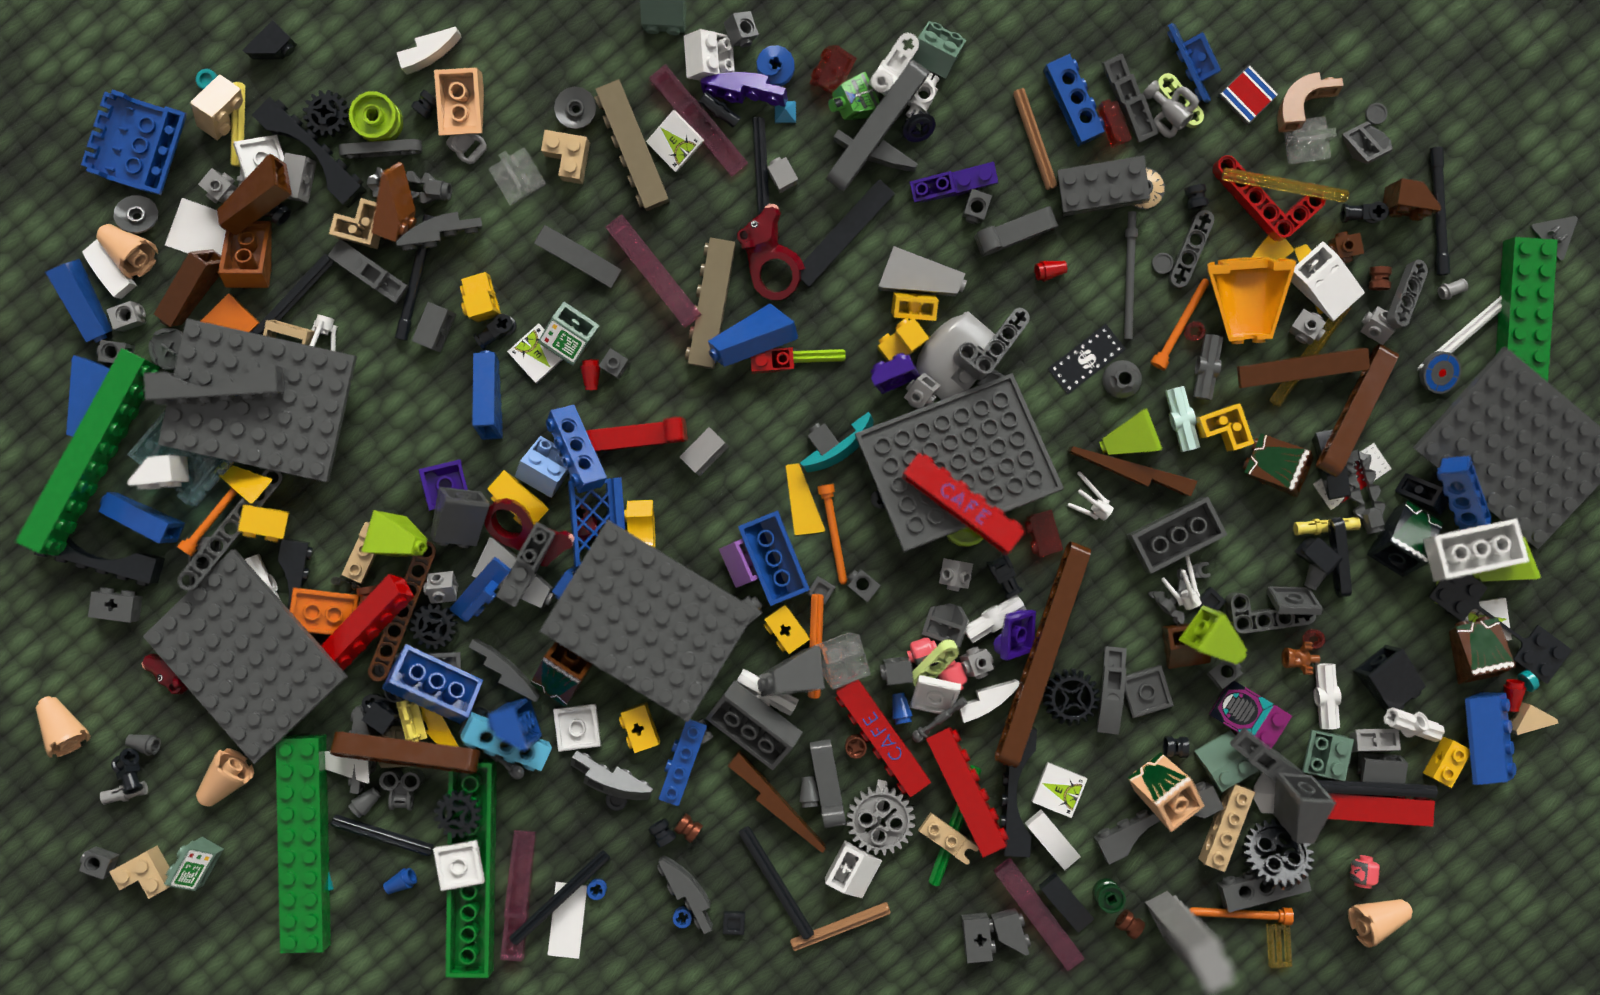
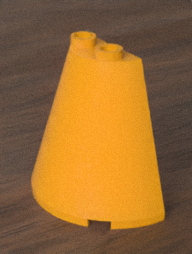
M1247 257L1218 260V265H1215V262L1207 264L1209 277L1227 337L1231 344H1243L1245 339H1252L1253 343H1264L1266 339H1273L1296 266L1295 260L1278 258V261L1270 257Z

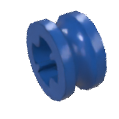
M598 878L593 879L587 887V894L593 900L603 898L607 891L606 883ZM596 884L600 885V889H602V892L599 891L598 894L593 893L594 889H591Z
M684 906L677 908L673 915L674 924L679 928L689 926L692 920L691 910L689 911ZM683 912L684 915H688L686 922H681L682 919L680 921L677 919L680 913Z

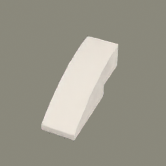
M456 27L415 38L417 47L397 52L401 69L408 75L431 65L454 47L461 38L460 32Z
M97 239L82 251L90 267L113 297L122 299L137 286L131 278L121 273Z
M1014 679L975 690L977 699L967 701L968 704L959 709L962 721L965 723L977 719L1001 705L1018 688L1019 681Z
M1039 810L1025 822L1027 827L1064 870L1081 857L1042 810Z

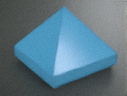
M787 101L785 107L775 106V123H796V101Z

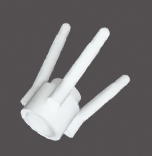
M317 315L312 328L315 333L310 346L315 347L319 334L328 335L331 332V351H335L336 330L338 326L333 325L334 319Z
M1079 471L1077 473L1078 476L1099 499L1094 500L1080 489L1078 493L1093 504L1091 507L1093 512L1068 503L1067 506L1089 515L1095 520L1100 518L1105 521L1112 513L1114 507L1109 505L1110 501L1103 497L1094 485Z
M1187 555L1185 558L1190 581L1186 571L1182 570L1181 573L1187 589L1181 592V597L1165 578L1161 580L1176 598L1179 606L1184 605L1186 610H1191L1200 606L1202 602L1199 598L1200 594L1197 589L1190 556Z

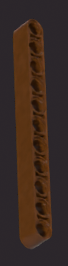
M1070 541L1064 550L995 752V761L1013 768H1017L1020 764L1091 555V549Z

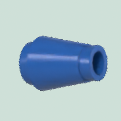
M905 693L893 694L892 720H895V725L912 722L911 716L913 714Z
M403 868L383 884L384 890L387 894L410 889L417 883V876L411 868Z

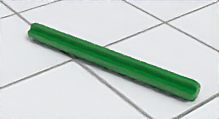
M971 765V769L975 768L978 775L980 776L981 769L975 765ZM956 803L949 825L959 832L964 817ZM940 847L929 878V883L937 887L941 884L951 853Z

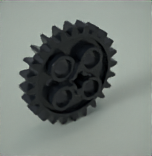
M1274 819L1269 824L1266 820H1263L1261 825L1257 823L1254 829L1251 828L1248 831L1249 835H1246L1244 838L1246 843L1242 845V849L1247 851L1243 852L1242 857L1248 858L1244 864L1252 866L1249 873L1256 872V880L1262 877L1264 878L1263 885L1270 881L1272 888L1279 884L1281 889H1284L1286 884L1292 888L1295 883L1299 885L1302 879L1305 880L1308 877L1307 873H1310L1312 870L1310 865L1314 862V859L1310 858L1314 851L1307 850L1311 844L1296 843L1287 830L1281 826L1280 822L1277 825ZM1279 838L1284 839L1287 844L1281 843ZM1259 843L1264 844L1268 850L1262 849ZM1288 858L1294 859L1296 864H1292ZM1268 863L1275 865L1277 870L1271 869Z

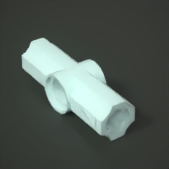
M1184 386L1166 390L1165 393L1170 408L1169 420L1172 429L1176 431L1181 452L1200 448L1195 429V413L1189 406Z

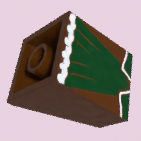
M1261 433L1259 439L1255 438L1254 444H1252L1251 450L1254 451L1251 458L1247 457L1244 463V473L1247 477L1298 498L1314 460L1312 452Z
M1489 616L1476 619L1474 623L1462 621L1456 623L1455 627L1449 631L1458 684L1501 676L1516 667L1498 618L1489 619Z
M555 642L543 657L530 684L566 707L593 664L560 643Z

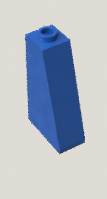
M81 260L70 261L46 271L45 273L85 341L88 342L93 339L96 343L107 338L106 333L112 331V328Z
M770 303L708 341L710 347L709 355L713 361H718L725 367L798 339L795 322Z
M488 350L473 353L472 426L482 440L503 438L499 359L495 352Z
M73 355L67 435L73 437L111 367Z
M107 492L100 501L101 507L98 512L157 543L177 542L186 524L117 492Z

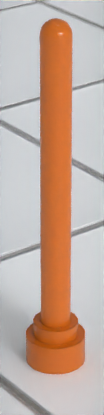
M1208 279L1201 280L1162 351L1153 356L1150 363L1154 367L1166 370L1169 365V354L1209 285Z
M231 487L190 538H186L185 541L182 540L177 547L192 557L197 551L198 541L238 492Z
M834 484L817 486L818 494L821 495V499L824 498L838 580L840 584L844 585L847 583V577L832 497H834L833 492H835Z
M1191 907L1189 909L1190 913L1192 912L1194 916L1277 920L1282 925H1293L1294 921L1293 909L1285 907L1277 911L1237 910L1230 913L1226 909Z

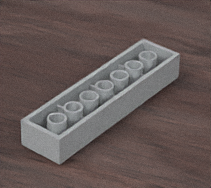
M1166 891L1145 902L1166 943L1209 994L1235 981L1231 975L1234 969L1229 960L1225 959L1221 953L1223 948L1218 939L1214 938L1212 933L1207 930L1204 924H1201L1198 918H1195L1192 912L1190 913L1189 909L1184 906L1182 901H1179L1176 895L1172 896Z

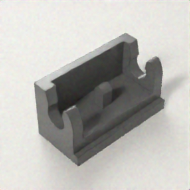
M427 302L412 341L441 353L456 313Z
M1358 752L1357 774H1361L1360 780L1362 782L1405 784L1408 762L1401 755Z

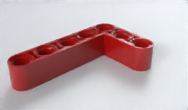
M1229 155L1223 156L1215 162L1212 168L1215 177L1274 241H1282L1291 236L1317 213L1326 202L1324 193L1315 190L1302 197L1286 213H1283L1234 157ZM1221 163L1227 164L1228 172L1222 170ZM1236 178L1242 181V187H1238L1235 184ZM1250 194H1253L1256 197V203L1250 201ZM1310 197L1315 199L1316 207L1310 204ZM1264 210H1268L1270 212V219H1267L1264 216ZM1294 211L1300 214V221L1294 218ZM1278 226H1282L1285 229L1284 235L1278 232Z
M683 417L663 419V422L586 430L595 452L688 441L686 420Z

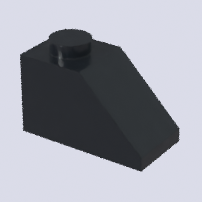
M272 20L243 51L252 59H284L293 53L297 44Z
M1405 473L1395 490L1396 493L1421 508L1438 515L1442 514L1449 502L1448 496L1444 495L1443 487Z

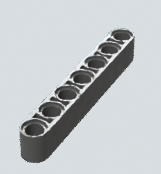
M913 59L909 62L831 169L826 180L843 192L847 189L922 86L930 71Z
M270 469L263 472L262 476L265 477L270 472L277 473L279 476L278 482L269 484L265 488V497L260 501L255 500L250 504L245 498L240 500L179 575L178 584L182 589L192 590L200 584L241 534L242 531H238L241 519L239 509L244 504L262 508L282 483L283 476L281 472ZM230 522L237 525V532L233 535H229L225 531V526ZM216 539L223 542V549L220 552H215L211 548V543ZM200 557H206L209 560V566L206 569L198 567L197 561ZM186 574H191L195 577L193 586H186L183 583V578Z

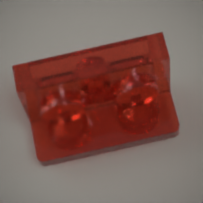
M838 45L828 46L822 51L821 61L811 73L812 79L810 84L813 86L818 85L831 95L846 81L857 59Z
M1110 99L1102 101L1097 110L1105 123V132L1111 147L1129 142L1132 137L1118 101L1111 102Z
M1052 509L1026 516L1027 521L1024 524L1027 533H1031L1033 542H1030L1033 554H1037L1038 557H1044L1045 555L1063 550Z

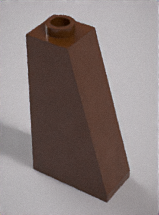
M272 154L267 155L217 209L219 226L237 235L291 196L287 164Z
M210 249L188 253L154 312V315L160 319L161 323L169 327L183 325L220 276L218 271L221 255L215 250Z

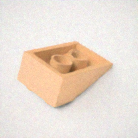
M478 68L434 70L439 136L482 134L484 103L482 72Z

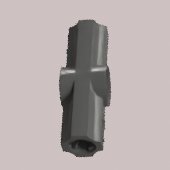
M1210 334L1203 336L1201 353L1195 365L1194 398L1202 400H1212L1216 378H1218L1221 371V360H1219L1223 337Z

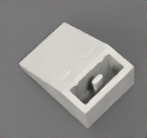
M1323 241L1295 266L1291 282L1333 322L1365 293L1341 258Z

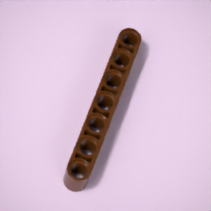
M1380 343L1373 349L1369 356L1370 369L1362 370L1316 463L1317 468L1334 477H1337L1342 472L1398 360V353Z
M427 541V545L432 548L430 556H413L405 581L408 585L415 586L417 592L414 598L407 604L409 613L406 616L397 614L384 629L368 670L370 678L374 681L384 680L390 671L436 554V546L430 541ZM415 565L423 566L425 570L424 575L415 576L412 571ZM397 625L400 627L401 633L393 636L389 633V627ZM389 645L392 647L393 653L385 656L381 652V647ZM381 665L385 669V673L378 676L374 674L373 667Z
M335 732L330 750L331 755L342 758L466 774H476L481 753L479 750L347 732Z

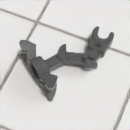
M1200 562L1192 565L1195 578L1211 576L1210 573L1204 574L1202 572V567L1209 565V562ZM1178 568L1176 575L1178 577V588L1176 592L1181 597V592L1186 589V585L1181 573L1182 569ZM1188 568L1184 569L1188 578H1190ZM1148 592V596L1155 598L1159 607L1169 616L1173 617L1175 624L1184 623V612L1176 611L1174 604L1177 600L1173 595L1167 599L1164 596V592Z

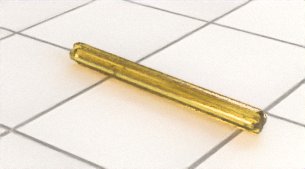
M1225 168L1222 172V180L1338 202L1348 201L1350 194L1345 189L1232 168Z
M1352 305L1334 322L1328 318L1322 328L1326 330L1319 341L1314 340L1301 356L1318 354L1349 312ZM1299 380L1282 382L1271 397L1270 402L1277 407L1281 406Z

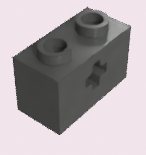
M101 587L100 591L91 592L88 617L129 623L137 622L140 620L143 596L135 595V591L121 590V593H116L113 588Z
M987 913L961 915L967 963L993 961L992 954L996 953L995 941L991 940L990 932H994L993 920L989 919ZM978 934L982 935V937L980 938L981 941L976 940L978 938Z

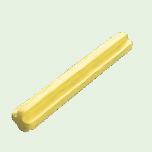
M233 82L234 85L241 89L243 102L239 109L231 113V165L240 167L233 144L235 141L244 140L245 84Z

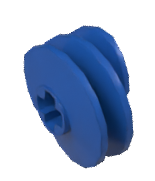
M778 45L769 46L758 55L756 62L758 74L768 75L770 84L783 86L790 81L794 74L795 64L791 53L786 48ZM774 63H778V64H779V67H777V70L772 69V66H774Z

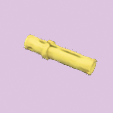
M1359 517L1343 518L1346 531L1360 530L1361 522ZM1313 519L1309 522H1294V534L1298 536L1328 532V520Z

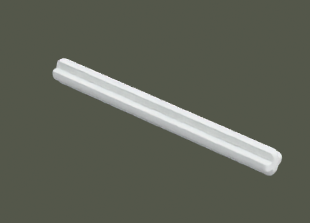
M1500 296L1437 351L1454 352L1501 311L1502 297ZM1424 364L1419 365V367H1418L1419 372H1420V369L1422 370V367H1423Z

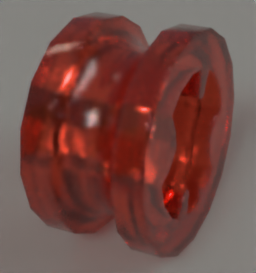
M1197 321L1188 324L1184 329V335L1189 341L1202 339L1206 332L1204 325ZM1198 327L1199 331L1197 333H1199V336H1192L1190 328Z
M1315 629L1307 630L1303 635V642L1313 643V641H1310V637H1313L1314 633H1316L1315 636L1318 637V641H1314L1312 647L1314 649L1322 647L1325 643L1324 634Z

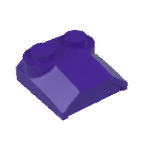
M904 353L895 355L893 360L886 363L882 361L874 364L873 369L870 371L874 386L882 394L920 377L910 355H905Z
M461 459L418 469L429 511L435 510L439 487L468 490Z
M1017 610L1005 615L1002 633L994 640V650L1000 655L1001 659L1010 660L1030 653L1035 638V610Z

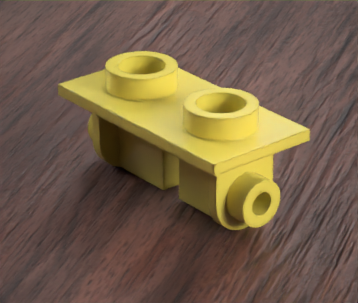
M408 700L396 702L405 740L419 741L428 738L419 705Z

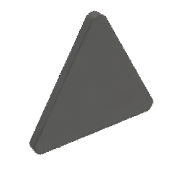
M1573 216L1535 223L1531 225V229L1541 239L1558 240L1557 259L1561 261L1567 252L1578 218Z

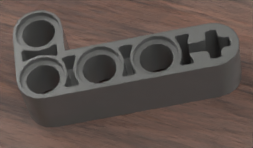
M1051 206L1000 226L985 228L977 232L974 238L981 256L984 257L1058 227Z
M1023 308L1015 309L1007 317L983 351L970 342L960 345L953 355L954 362L975 379H985L994 370L1029 323L1030 315L1027 310ZM1018 319V324L1016 326L1012 325ZM1002 333H1006L1009 339L1004 338ZM991 348L995 349L998 355H994L991 352ZM961 351L967 352L969 358L964 357ZM979 364L984 365L986 371L981 370Z
M1232 592L1225 599L1227 618L1238 633H1252L1309 625L1316 619V615H1304L1302 618L1294 614H1286L1285 621L1281 623L1279 621L1280 614L1277 613L1275 608L1251 611L1250 600L1243 593ZM1236 597H1240L1241 605L1236 608L1234 600ZM1263 615L1265 617V622L1263 625L1260 626L1258 624V618L1259 616ZM1239 618H1243L1244 625L1239 629L1237 621Z
M831 739L810 742L825 828L846 825Z

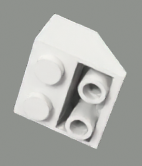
M703 29L684 35L687 78L701 81V78L735 72L733 47L728 35Z
M166 455L147 457L128 480V485L137 486V489L147 490L160 489V487H181L182 482H189L187 456Z
M844 840L825 876V884L844 894L863 898L882 860Z

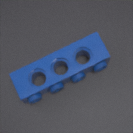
M1068 54L1046 64L1043 71L1077 146L1101 137L1105 132V123L1101 117H1098L1095 111L1096 103L1092 97H1089L1086 91L1088 90L1087 83L1078 73L1079 66L1077 61ZM1062 77H1069L1072 84H1065ZM1071 96L1079 97L1080 103H1073ZM1080 115H1086L1089 118V123H1083L1080 120Z
M575 405L551 410L546 420V426L548 431L553 434L556 449L560 450L564 467L568 468L571 484L576 487L578 493L602 487L607 477Z
M1470 456L1443 458L1441 468L1437 470L1438 479L1443 481V492L1449 498L1450 511H1454L1456 526H1459L1460 530L1490 525L1491 514Z

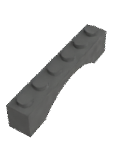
M279 366L253 367L237 380L214 387L195 386L172 373H144L145 400L154 401V405H167L170 400H176L178 404L190 403V399H198V402H212L211 398H219V401H232L233 397L241 396L242 400L255 399V395H263V398H277V394H284L283 368Z
M1208 782L1195 784L1204 807L1193 816L1206 818L1224 809L1213 785ZM1145 809L1136 813V817L1130 820L1123 819L1119 821L1117 826L1111 829L1105 828L1100 830L1094 839L1105 861L1110 865L1128 856L1140 835L1149 827L1159 822L1160 819L1151 809Z

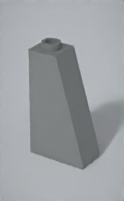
M894 246L878 289L881 291L956 296L959 291L963 292L967 280H964L965 273Z
M489 537L472 576L476 578L494 557H497L512 569L517 555L506 545L498 542L493 537ZM536 573L521 599L539 608H543L545 605L549 606L554 596L551 593L553 587ZM506 576V577L504 578V580L498 585L497 588L500 589V588L502 587V585H503L505 579L507 578V576Z

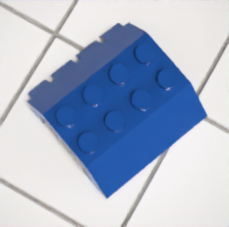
M112 90L111 94L104 92L100 106L106 108L107 112L98 110L93 127L101 129L100 133L91 131L87 147L94 149V152L85 151L81 165L87 167L86 171L88 173L148 193L161 195L187 113L166 106L162 108L131 98L119 91Z

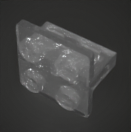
M1325 116L1308 118L1301 129L1284 132L1288 164L1331 158L1329 141L1337 135L1336 128L1328 129Z
M525 148L512 155L504 151L499 154L502 161L489 168L490 173L510 205L546 185Z

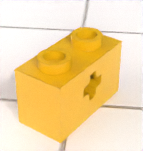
M893 291L891 313L894 318L912 319L914 317V319L936 321L939 300L936 295Z
M786 603L764 619L766 621L764 624L770 635L773 633L778 638L776 643L782 652L787 651L790 654L810 640V637ZM783 624L785 627H791L789 629V635H787L786 633H780L782 630L781 626Z
M647 702L621 712L619 721L621 727L627 730L628 737H626L628 747L630 749L633 748L634 753L660 744L661 741ZM636 723L644 727L641 733L639 730H634Z
M1442 737L1423 774L1452 788L1470 756V749L1454 740Z

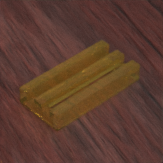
M1275 923V925L1267 924L1269 966L1271 968L1292 967L1290 925H1282L1280 923ZM1274 930L1276 933L1277 963H1275ZM1281 930H1284L1286 962L1282 960Z

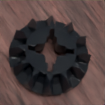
M919 111L916 115L911 113V117L905 119V124L902 126L903 134L911 142L923 141L932 135L936 122L929 112L923 113ZM916 123L921 124L922 130L916 127Z

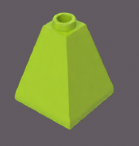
M1147 408L1138 412L1102 438L1103 441L1099 442L1103 454L1108 453V455L1162 450Z
M373 510L362 552L391 557L423 556L427 549V538L408 517Z
M1523 536L1528 562L1472 573V576L1480 581L1541 578L1526 538Z
M1204 605L1179 638L1181 643L1235 664L1241 663L1246 657L1247 649L1228 618L1223 613Z

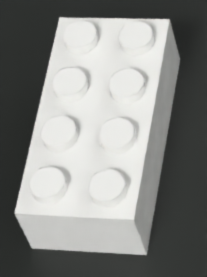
M1517 519L1423 539L1434 581L1529 561Z

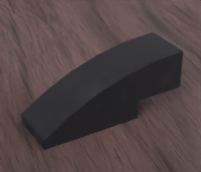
M1332 430L1316 432L1312 438L1318 459ZM1346 465L1337 477L1319 469L1328 500L1351 495Z
M1055 872L1038 885L1078 933L1094 920L1092 915Z

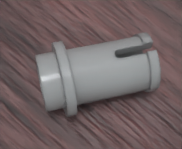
M1461 278L1450 284H1441L1438 288V295L1441 299L1449 300L1453 295L1467 291L1468 283L1464 278Z

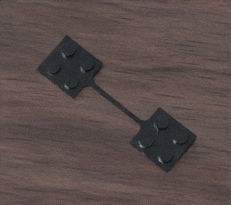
M1470 574L1440 580L1428 596L1461 622L1466 619L1473 609L1479 610L1485 616H1489L1490 619L1495 618L1479 605V600L1488 587ZM1499 621L1504 630L1521 641V648L1513 660L1548 684L1572 649L1539 625L1535 627L1529 637L1522 638Z

